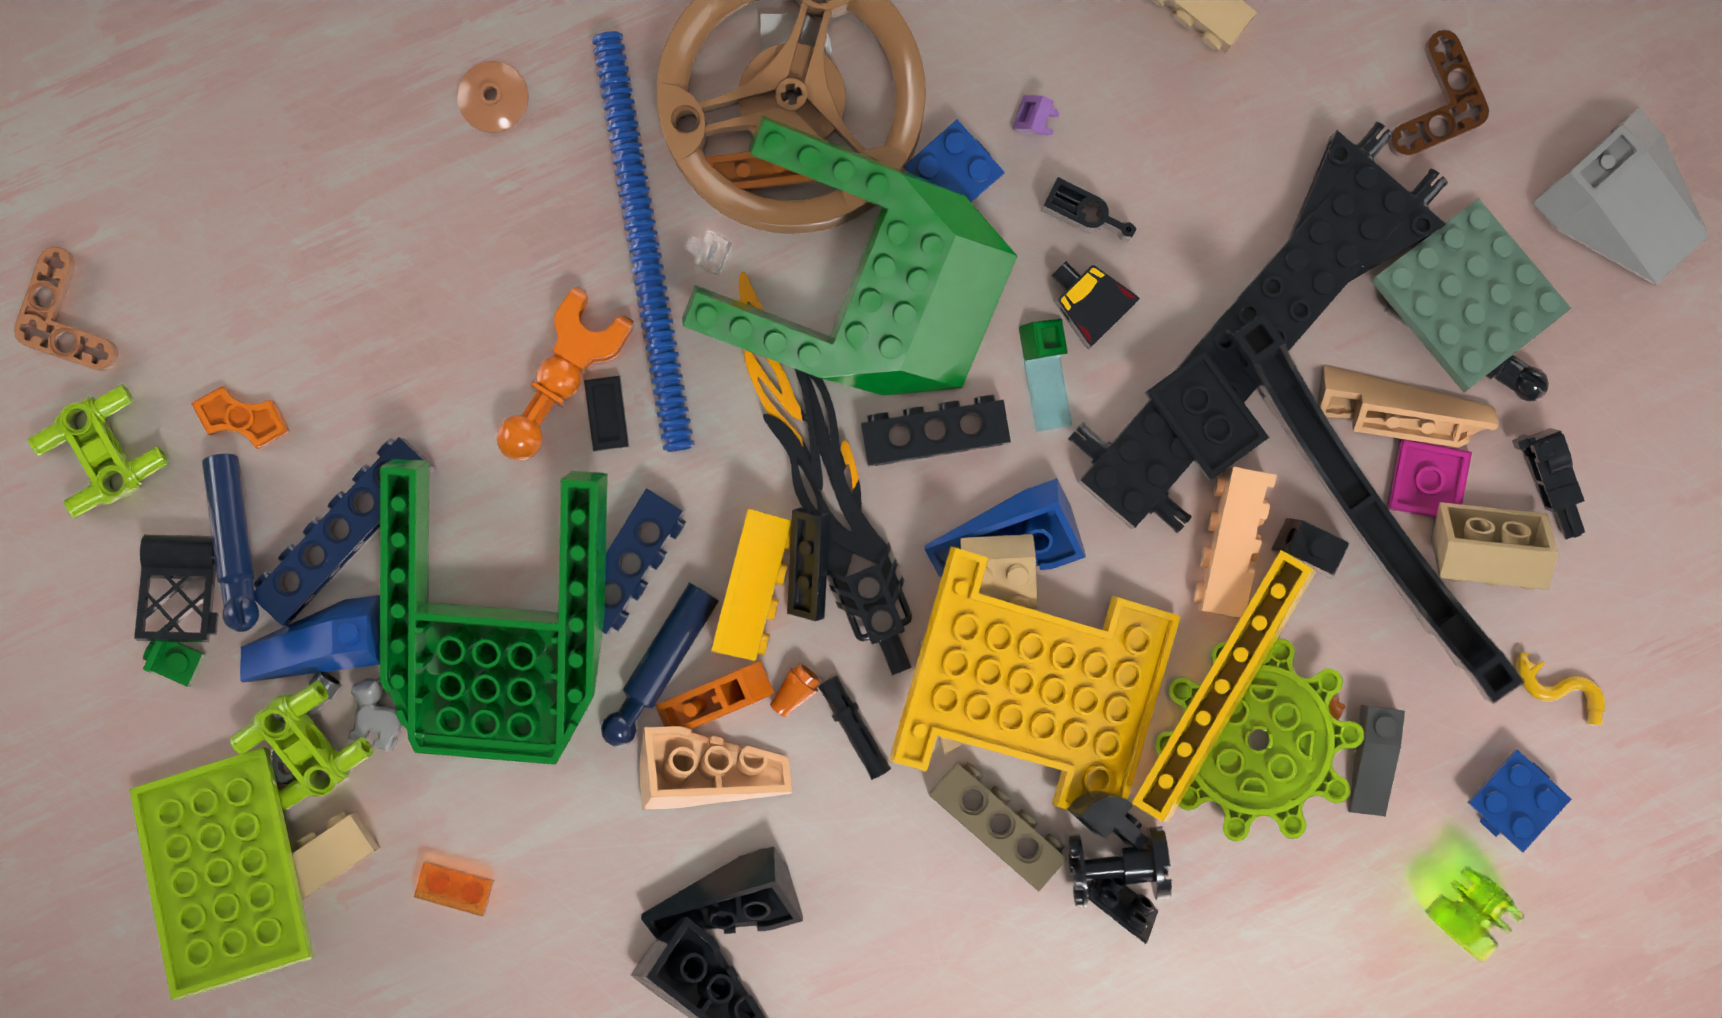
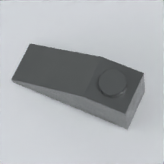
M1361 705L1359 724L1363 728L1365 735L1363 742L1356 747L1349 812L1386 817L1401 749L1404 710Z

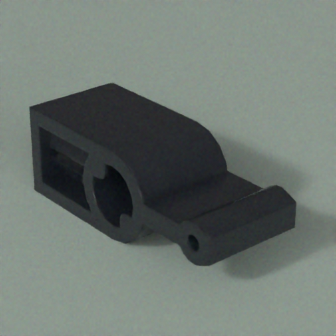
M1057 177L1041 210L1083 232L1092 233L1103 227L1117 234L1118 238L1122 241H1130L1137 229L1130 222L1122 223L1108 216V206L1103 199ZM1090 206L1096 208V216L1100 220L1094 223L1085 220L1087 214L1082 209Z

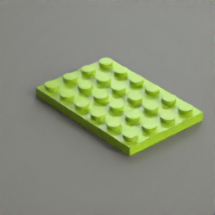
M258 748L129 789L171 1000L178 1001L314 959L272 759L268 748Z

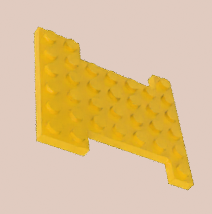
M950 547L889 761L927 771L936 738L940 736L1061 770L1052 805L1068 809L1078 797L1090 791H1105L1128 800L1181 616L1112 596L1103 629L1100 630L979 594L988 557Z

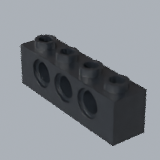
M986 395L973 398V405L960 407L958 400L938 404L939 410L925 412L924 406L902 410L903 416L889 418L888 412L868 415V422L861 423L868 467L1010 444L1011 440L1004 399L996 401L995 395ZM965 415H974L979 419L980 430L977 433L967 434L961 429L960 420ZM932 420L941 422L945 427V435L939 440H932L925 434V425ZM896 426H902L909 431L910 440L903 446L894 445L889 439V432Z

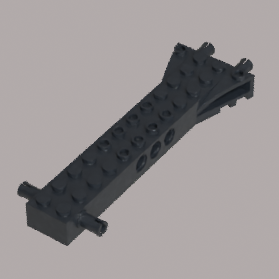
M1375 122L1373 127L1357 145L1353 144L1336 130L1329 137L1323 157L1315 171L1313 181L1303 200L1287 241L1175 370L1205 349L1242 401L1245 402L1258 385L1245 368L1249 364L1232 342L1229 335L1259 314L1265 313L1286 343L1285 346L1289 352L1349 282L1447 225L1428 207L1438 193L1447 186L1448 181L1442 176L1431 186V183L1440 173L1430 169L1413 191L1410 192L1374 161V157L1394 137L1393 133L1387 129L1379 139H1376V136L1383 130L1385 125ZM1148 400L1112 443L1110 441L1106 443L1082 422L1076 430L1086 440L1076 431L1072 433L1068 440L1072 441L1093 460L1091 461L1092 466L1077 483L1130 529L1136 528L1148 513L1151 515L1154 512L1176 534L1179 533L1184 525L1174 515L1184 524L1188 523L1192 516L1168 497V490L1194 460L1152 402Z

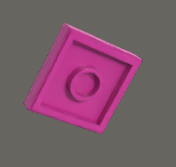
M1399 439L1386 507L1389 510L1436 519L1440 502L1462 504L1472 452Z

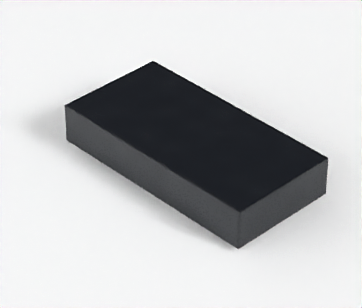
M621 376L584 380L593 451L630 447Z

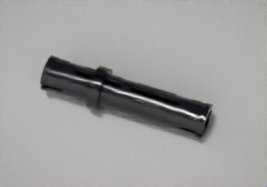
M838 675L818 685L817 687L834 713L831 715L835 722L838 721L871 780L888 772L891 769L890 765L883 757L878 745L857 711L859 709L858 704L852 702Z

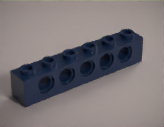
M398 437L395 441L392 438L386 441L377 452V455L380 457L371 467L368 465L363 466L352 478L355 484L346 494L341 491L329 502L327 507L331 510L321 520L316 517L303 530V534L306 536L297 546L294 544L289 545L280 554L278 560L281 563L272 573L267 570L254 582L253 586L256 588L254 591L255 601L280 625H290L379 530L380 467L394 458L428 461L406 439ZM429 462V475H430V474L436 469V467H434V466ZM368 492L373 497L374 505L370 511L363 513L358 508V499L362 494ZM340 519H344L349 525V532L343 539H338L333 533V526ZM318 545L324 551V559L319 565L315 566L310 562L308 555L310 549ZM289 572H294L299 577V586L293 592L288 591L284 585V578Z

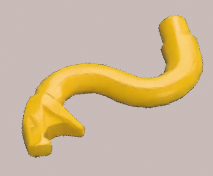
M1518 653L1515 663L1516 671L1525 682L1523 686L1531 696L1541 701L1550 702L1559 700L1573 690H1581L1585 693L1587 699V725L1602 726L1603 712H1605V697L1595 682L1586 677L1572 676L1561 680L1552 687L1542 686L1538 683L1536 675L1545 662L1533 664L1527 658L1530 655L1529 653Z

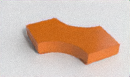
M221 386L191 403L208 435L222 431H235L247 437L256 449H261L290 433L288 426L272 400L259 404H246L234 398L226 387Z

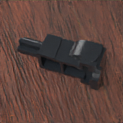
M1549 428L1530 436L1523 434L1519 438L1512 440L1514 448L1522 450L1525 459L1529 461L1544 509L1556 512L1564 538H1576L1585 533L1576 504L1585 500L1575 476L1570 450L1562 431Z

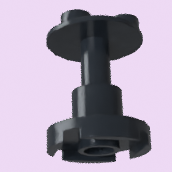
M1148 827L1147 837L1149 839L1147 846H1143L1140 850L1135 847L1121 848L1120 856L1084 859L1082 841L1079 834L1069 836L1070 853H1068L1070 874L1074 875L1073 895L1075 907L1088 906L1087 881L1123 878L1125 885L1151 882L1156 900L1171 899L1172 879L1165 878L1169 875L1170 857L1163 827Z

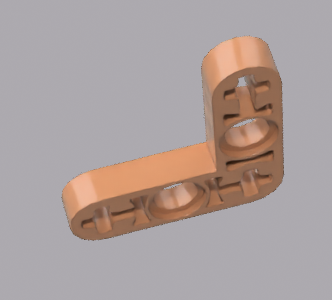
M60 247L45 249L38 258L15 323L14 334L16 339L25 346L95 370H110L117 363L119 356L118 349L114 343L56 322L75 270V260L70 252ZM59 254H61L60 260L65 263L63 269L57 268L52 277L55 280H59L58 286L51 282L43 281L44 275L51 278L54 267L49 265L50 259H57ZM45 287L50 288L54 295L52 303L47 307H40L36 302L37 292ZM36 321V328L48 332L50 335L48 340L32 336L29 341L30 335L25 332V328L33 326ZM64 333H71L75 337V347L70 352L63 353L58 348V339ZM85 345L94 349H101L102 345H104L103 351L108 353V358L106 360L100 359L98 364H96L97 357L83 352Z

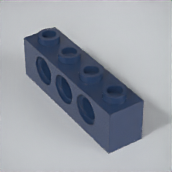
M647 488L606 552L605 587L608 584L614 583L619 586L622 595L616 604L611 605L605 601L603 632L605 634H610L613 629L618 632L620 631L630 614L625 611L632 598L636 601L640 599L649 584L644 580L651 567L655 570L659 568L668 553L663 549L668 539L672 537L676 540L687 522L682 519L685 511ZM649 522L655 523L660 530L658 539L653 543L643 541L640 534L641 528ZM628 553H635L641 561L639 570L633 574L626 573L622 568V559Z

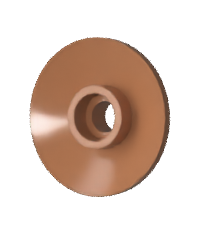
M496 61L480 63L471 68L463 76L457 91L458 107L465 120L474 128L489 133L506 131L515 126L524 116L529 101L528 88L520 73L513 67ZM488 89L497 90V97L494 100L489 101L485 99V93Z

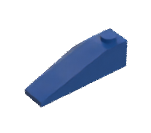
M1057 478L1021 491L926 544L924 547L939 577L943 575L950 547L961 549L960 538L1033 534L1036 566H1040V570L1054 569L1086 558L1072 507Z
M375 595L342 600L241 646L240 681L245 683L380 665V596Z

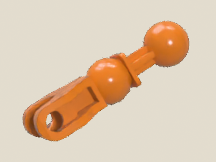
M577 286L568 293L554 314V324L558 334V341L552 350L554 356L545 359L539 365L536 372V382L532 381L531 388L536 391V394L522 415H514L507 418L498 428L496 441L499 450L504 456L515 461H525L538 453L543 442L540 426L553 405L556 404L563 408L565 405L563 400L573 396L578 391L581 384V373L585 375L591 365L608 362L619 355L633 331V320L626 316H619L605 331H589L581 324L583 311L588 304L586 291Z

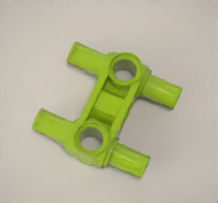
M124 384L117 386L97 399L88 397L79 403L67 405L56 416L54 424L28 438L29 445L37 456H42L67 441L91 481L88 487L63 501L67 511L73 518L79 517L101 503L103 505H110L119 499L130 497L136 489L141 487L144 478L170 464L168 457L160 446L151 449L132 461L127 458L107 423V417L134 402L131 393ZM84 411L87 415V423L82 429L78 430L74 423L75 417L79 412ZM119 472L123 477V486L115 492L110 486V480L115 473Z
M317 680L295 695L285 694L275 697L268 706L255 714L252 723L230 737L233 749L239 754H244L266 740L297 778L278 790L281 806L284 810H288L308 796L318 797L329 794L338 783L348 777L350 769L373 754L370 743L363 737H360L339 752L336 751L308 716V711L328 698L327 689ZM274 714H278L281 717H283L285 722H282L275 718ZM318 770L325 771L329 777L322 776Z

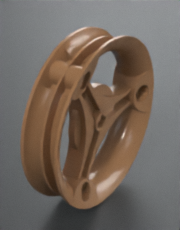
M693 0L676 21L667 38L659 64L656 92L659 120L666 143L677 167L696 193L717 211L740 224L762 231L781 234H806L824 231L849 222L875 206V203L839 189L832 193L806 200H778L763 197L733 185V182L724 177L715 167L713 169L705 159L707 156L703 150L709 136L734 131H750L754 136L761 115H764L824 140L828 139L835 131L855 152L905 171L903 166L912 159L922 129L926 96L925 74L922 58L914 36L904 18L890 0H827L823 2L816 0H794L800 7V11L786 43L767 48L754 57L744 70L739 87L736 90L701 102H697L689 93V82L695 60L703 44L714 29L729 15L759 0ZM849 12L863 22L879 41L888 58L895 84V110L888 137L883 146L872 147L867 150L854 138L842 121L846 103L844 81L837 66L824 54L831 19ZM808 13L817 17H823L815 47L800 43ZM795 90V95L801 94L797 97V103L794 105H789L788 99L785 102L783 101V99L787 98V91ZM739 105L741 117L707 125L704 113ZM690 115L697 120L695 128L691 131L684 132L677 127L678 121L684 116Z

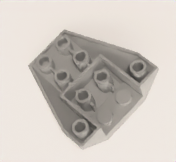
M1639 107L1621 121L1611 131V134L1572 170L1554 182L1532 203L1556 230L1654 285L1658 284L1709 237L1663 133Z

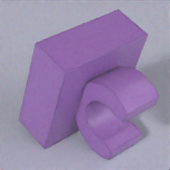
M1023 95L1012 129L1022 134L1052 135L1054 131L1045 126L1048 117L1058 118L1060 113L1052 108L1054 101L1045 96Z

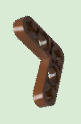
M1437 31L1428 39L1425 46L1427 59L1448 105L1403 123L1392 131L1394 137L1388 141L1391 152L1397 157H1411L1470 132L1485 123L1489 116V107L1459 38L1452 31ZM1438 39L1442 43L1449 42L1451 48L1447 51L1450 62L1454 58L1458 59V63L1451 64L1445 70L1441 67V65L1447 62L1445 54L1443 52L1437 53L1434 48L1439 44ZM1451 71H1460L1465 75L1466 85L1463 89H1453L1448 84L1447 79ZM1466 104H1469L1471 109L1476 107L1479 109V114L1475 116V122L1471 117L1460 120L1456 125L1454 117L1467 110ZM1440 117L1446 121L1448 130L1444 136L1432 134L1429 129V123L1432 118ZM1417 124H1420L1423 137L1414 140L1410 144L1411 149L1409 150L1406 145L1399 146L1397 140L1402 137L1401 132H1404L1406 136H1411L1420 130Z

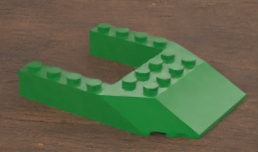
M761 115L748 148L751 155L880 205L882 208L830 336L694 285L683 313V326L818 378L882 396L963 388L1017 259L1016 253L965 195Z
M394 458L380 467V682L385 692H389L397 711L395 713L400 724L408 732L407 738L414 753L552 765L558 763L595 696L605 616L608 473L571 471L561 479L558 612L428 602L429 461Z

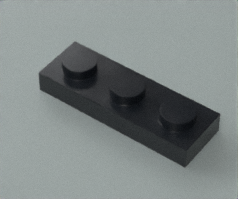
M802 507L792 510L787 614L812 621H819L825 618L830 514Z

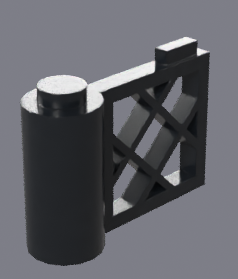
M144 534L140 544L141 576L134 639L136 641L209 643L210 635H217L219 618L217 612H212L216 578L212 536ZM150 578L167 579L173 586L158 600H155L149 594ZM172 579H181V580H180L179 582L175 583ZM192 579H205L204 592L192 602L181 589ZM179 592L189 605L172 619L161 606ZM148 598L153 603L150 607H148ZM203 603V610L201 612L198 606ZM158 609L169 620L158 632L145 631L146 619ZM195 610L202 618L200 633L184 632L178 623ZM175 627L179 632L169 631Z

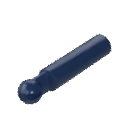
M216 454L203 459L202 466L217 581L221 585L222 617L224 623L230 629L237 632H245L250 630L258 621L259 609L255 601L253 587L254 569L239 458L234 454Z
M688 583L622 689L627 698L619 711L609 714L603 720L601 732L608 744L614 747H623L629 745L634 739L637 732L636 720L644 708H653L718 604L719 600L696 585Z

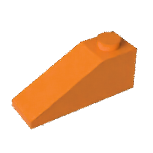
M760 660L655 706L664 727L681 726L693 729L756 703L775 693Z

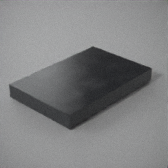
M1205 349L1145 392L1209 481L1270 438Z

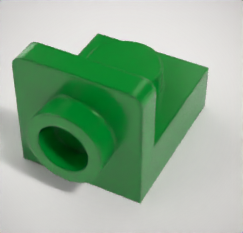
M151 641L143 654V660L146 661L143 670L149 673L155 672L186 687H191L206 654L181 642Z

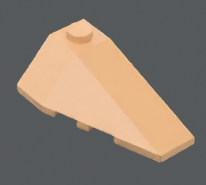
M681 726L644 727L639 770L642 810L683 808L792 793L789 757L752 746L742 747L725 742L723 738L716 736L707 737L691 732L692 729Z

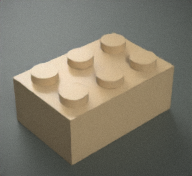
M1439 503L1431 540L1440 578L1454 582H1461L1463 580L1483 582L1490 586L1501 584L1519 586L1527 590L1535 588L1549 590L1559 552L1548 514Z

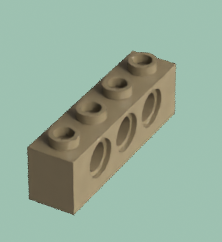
M956 761L928 793L929 796L1039 892L1067 860L1066 856L1061 853L1065 846L1052 834L1048 833L1044 838L1034 828L1038 822L1023 809L1018 814L1007 805L1011 799L997 786L994 785L990 790L979 780L984 775L967 761L962 766ZM972 789L980 791L983 796L981 805L975 809L965 807L962 802L963 795ZM999 813L1007 815L1010 819L1008 829L1001 833L994 832L990 828L991 818ZM1027 837L1036 840L1037 849L1034 854L1022 856L1018 853L1017 845L1020 840Z

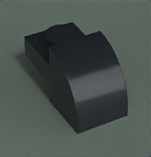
M1087 792L1078 797L1067 809L1092 833L1107 838L1113 832L1125 844L1139 850L1149 839L1139 830L1142 824L1128 813L1133 804L1109 792Z

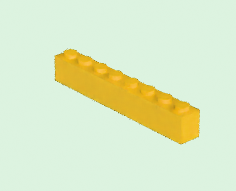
M1282 550L1279 552L1132 802L1133 805L1163 823L1170 821L1316 574L1313 568Z

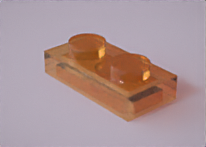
M424 861L414 897L483 917L487 910L495 880Z

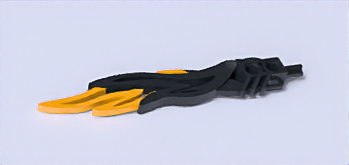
M741 272L739 277L740 302L747 305L750 302L752 307L763 310L745 272ZM744 350L749 376L768 413L763 414V419L790 458L793 487L801 506L806 509L830 514L827 576L832 578L835 587L829 585L831 591L838 594L842 604L836 602L837 607L846 612L857 640L862 642L870 640L872 645L879 642L891 675L912 668L899 634L905 632L904 626L912 621V613L902 590L905 581L903 576L898 580L895 573L898 563L896 558L893 564L890 560V543H885L861 511V488L857 467L851 448L846 440L842 442L840 452L836 414L824 380L795 369L802 389L805 414L796 401L788 378L779 362L765 358L778 379L782 394L769 380L750 351ZM758 378L794 419L808 423L811 455L798 432L770 402L761 388ZM812 381L821 393L826 406L830 425V438ZM819 450L840 509L852 531L847 530L834 517L821 495L823 491V474ZM847 465H849L851 471L852 493L844 475ZM799 466L814 491L818 510L808 497L800 475ZM853 554L877 564L846 577ZM865 578H873L879 584V592L873 598H865L858 591L859 583ZM897 599L904 612V619H900L895 603ZM879 611L889 613L893 620L890 629L884 632L875 630L871 623L873 615ZM855 616L862 619L867 631L866 634L861 633Z

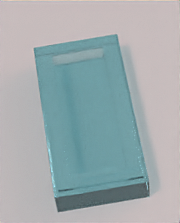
M1060 355L1024 361L1036 432L1072 426Z

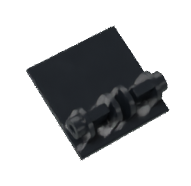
M1123 878L1091 881L1087 885L1088 900L1146 944L1158 914V910L1154 907L1152 901L1146 896L1131 890L1124 884Z

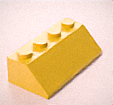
M752 509L747 510L711 651L752 661L757 660L758 654L765 655L770 634L764 633L767 619H775L779 599L773 598L776 584L783 586L788 565L783 564L782 560L785 549L790 550L791 520Z

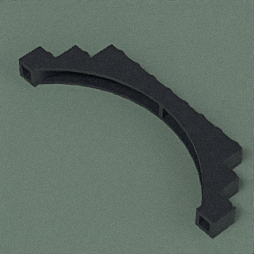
M1265 313L1259 314L1229 335L1232 342L1249 364L1245 368L1264 393L1263 401L1425 631L1436 637L1455 666L1464 669L1485 700L1494 704L1525 683L1504 652L1486 635L1439 578L1378 496L1329 423L1285 346L1286 343Z

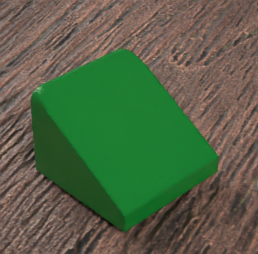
M1062 319L1035 321L1019 327L1025 361L1068 354Z

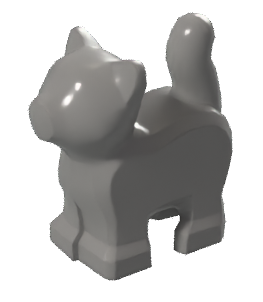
M366 678L360 683L354 684L351 689V694L357 702V709L355 711L354 728L349 732L348 739L356 741L363 737L367 740L370 731H373L379 737L374 740L372 747L385 751L394 750L398 740L397 735L403 727L395 713L397 711L396 706L379 705L378 701L382 696L383 690L380 678L377 680Z

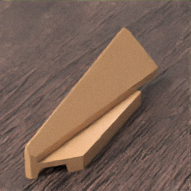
M1330 365L1323 366L1318 405L1326 418L1353 419L1352 426L1354 432L1459 448L1470 442L1471 435L1485 428L1492 431L1498 428L1497 413L1493 406Z

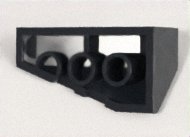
M774 846L739 856L641 914V920L656 939L661 937L684 916L688 917L703 930L723 929L724 934L736 933V927L757 926V931H770L803 921V914L788 866Z
M686 916L650 945L631 973V976L689 1018H766L753 997L748 995L738 980V974L733 966L727 963L719 951L720 946L716 940Z

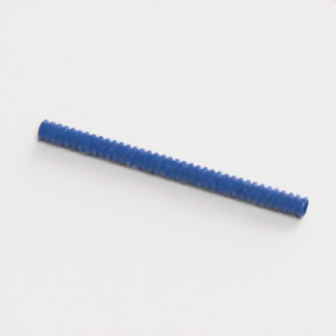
M609 31L595 35L591 41L593 45H596V48L593 50L594 55L598 56V59L595 61L596 66L600 67L597 75L599 78H602L599 86L604 89V92L601 93V98L606 100V103L603 104V109L608 111V114L605 115V120L610 123L607 126V131L612 134L609 137V142L613 143L614 147L611 148V153L615 154L616 157L612 161L614 165H617V169L614 171L615 175L619 176L616 184L618 187H621L618 195L620 198H623L620 206L622 209H625L622 218L627 220L624 229L629 231L626 241L631 243V246L628 247V252L633 254V257L630 258V263L635 266L632 269V274L637 277L634 280V285L638 286L639 290L636 291V296L640 297L641 300L637 304L639 308H642V312L639 313L640 318L644 319L641 327L643 330H646L643 338L645 341H648L645 350L650 352L647 361L652 363L649 372L654 374L651 384L656 386V389L653 390V395L658 397V400L655 401V406L660 409L657 412V417L662 420L659 423V428L663 429L664 433L661 434V439L665 440L666 443L662 447L667 452L681 451L692 448L695 442L690 440V435L693 434V431L688 429V424L691 423V420L686 417V413L689 412V408L684 406L687 397L682 395L685 386L680 383L683 375L678 372V369L681 368V364L677 363L676 360L679 357V352H675L674 347L677 346V341H673L672 338L676 334L675 330H671L670 326L674 323L673 319H669V314L672 313L671 308H667V303L670 302L669 297H665V292L668 291V288L663 286V281L666 280V277L661 274L664 265L659 263L662 254L657 252L660 243L655 240L658 236V232L653 229L656 226V221L651 218L654 215V210L649 206L652 204V199L647 195L651 191L646 186V183L649 181L648 176L644 175L647 168L646 165L642 164L645 157L644 154L640 153L643 146L642 143L638 142L641 134L636 131L639 123L634 120V117L637 116V111L632 109V106L635 105V100L630 98L633 94V89L628 86L631 83V78L626 75L629 72V67L625 66L628 60L627 56L623 55V52L626 48L624 44H621L624 37L622 33Z

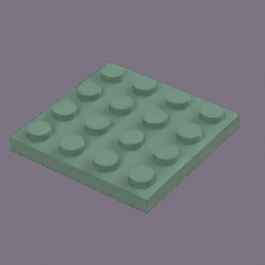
M1479 198L1446 223L1447 225L1432 233L1371 281L1463 393L1571 309Z

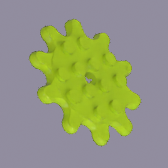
M1278 638L1179 804L1180 808L1190 811L1207 801L1218 803L1225 813L1223 822L1224 835L1231 841L1239 842L1244 840L1250 832L1253 821L1261 816H1268L1274 819L1285 837L1297 839L1306 831L1307 824L1303 815V806L1307 799L1313 796H1320L1332 803H1342L1350 795V785L1345 778L1338 775L1334 770L1333 758L1340 750L1352 749L1361 745L1365 734L1360 724L1353 721H1338L1330 714V700L1342 689L1343 678L1339 672L1331 668L1324 669L1311 678L1300 677L1293 668L1294 646L1286 639ZM1221 642L1213 648L1211 654L1213 663H1215L1226 642ZM1177 678L1169 686L1170 698L1186 712L1201 685L1187 678ZM1257 729L1264 730L1269 736L1267 748L1261 751L1252 748L1249 742L1251 733ZM1174 731L1163 732L1156 738L1155 748L1159 755Z

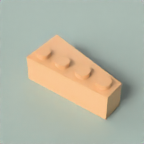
M1238 467L1224 470L1223 476L1217 475L1213 494L1219 497L1216 511H1210L1207 523V531L1212 532L1210 546L1203 547L1200 567L1205 568L1203 582L1197 581L1194 592V602L1199 603L1197 611L1239 619L1245 612L1255 575V569L1250 568L1251 561H1257L1262 544V535L1257 533L1258 526H1263L1265 519L1268 518L1270 509L1265 493L1267 486L1274 488L1277 475Z

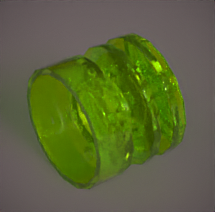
M1465 866L1460 871V874L1470 884L1468 889L1453 879L1450 884L1459 895V899L1455 902L1439 894L1425 910V913L1462 948L1484 964L1499 947L1496 939L1490 933L1491 929L1495 927L1499 931L1510 935L1513 931L1502 917L1506 915L1515 923L1520 924L1525 916L1516 907L1511 896L1486 875H1482Z

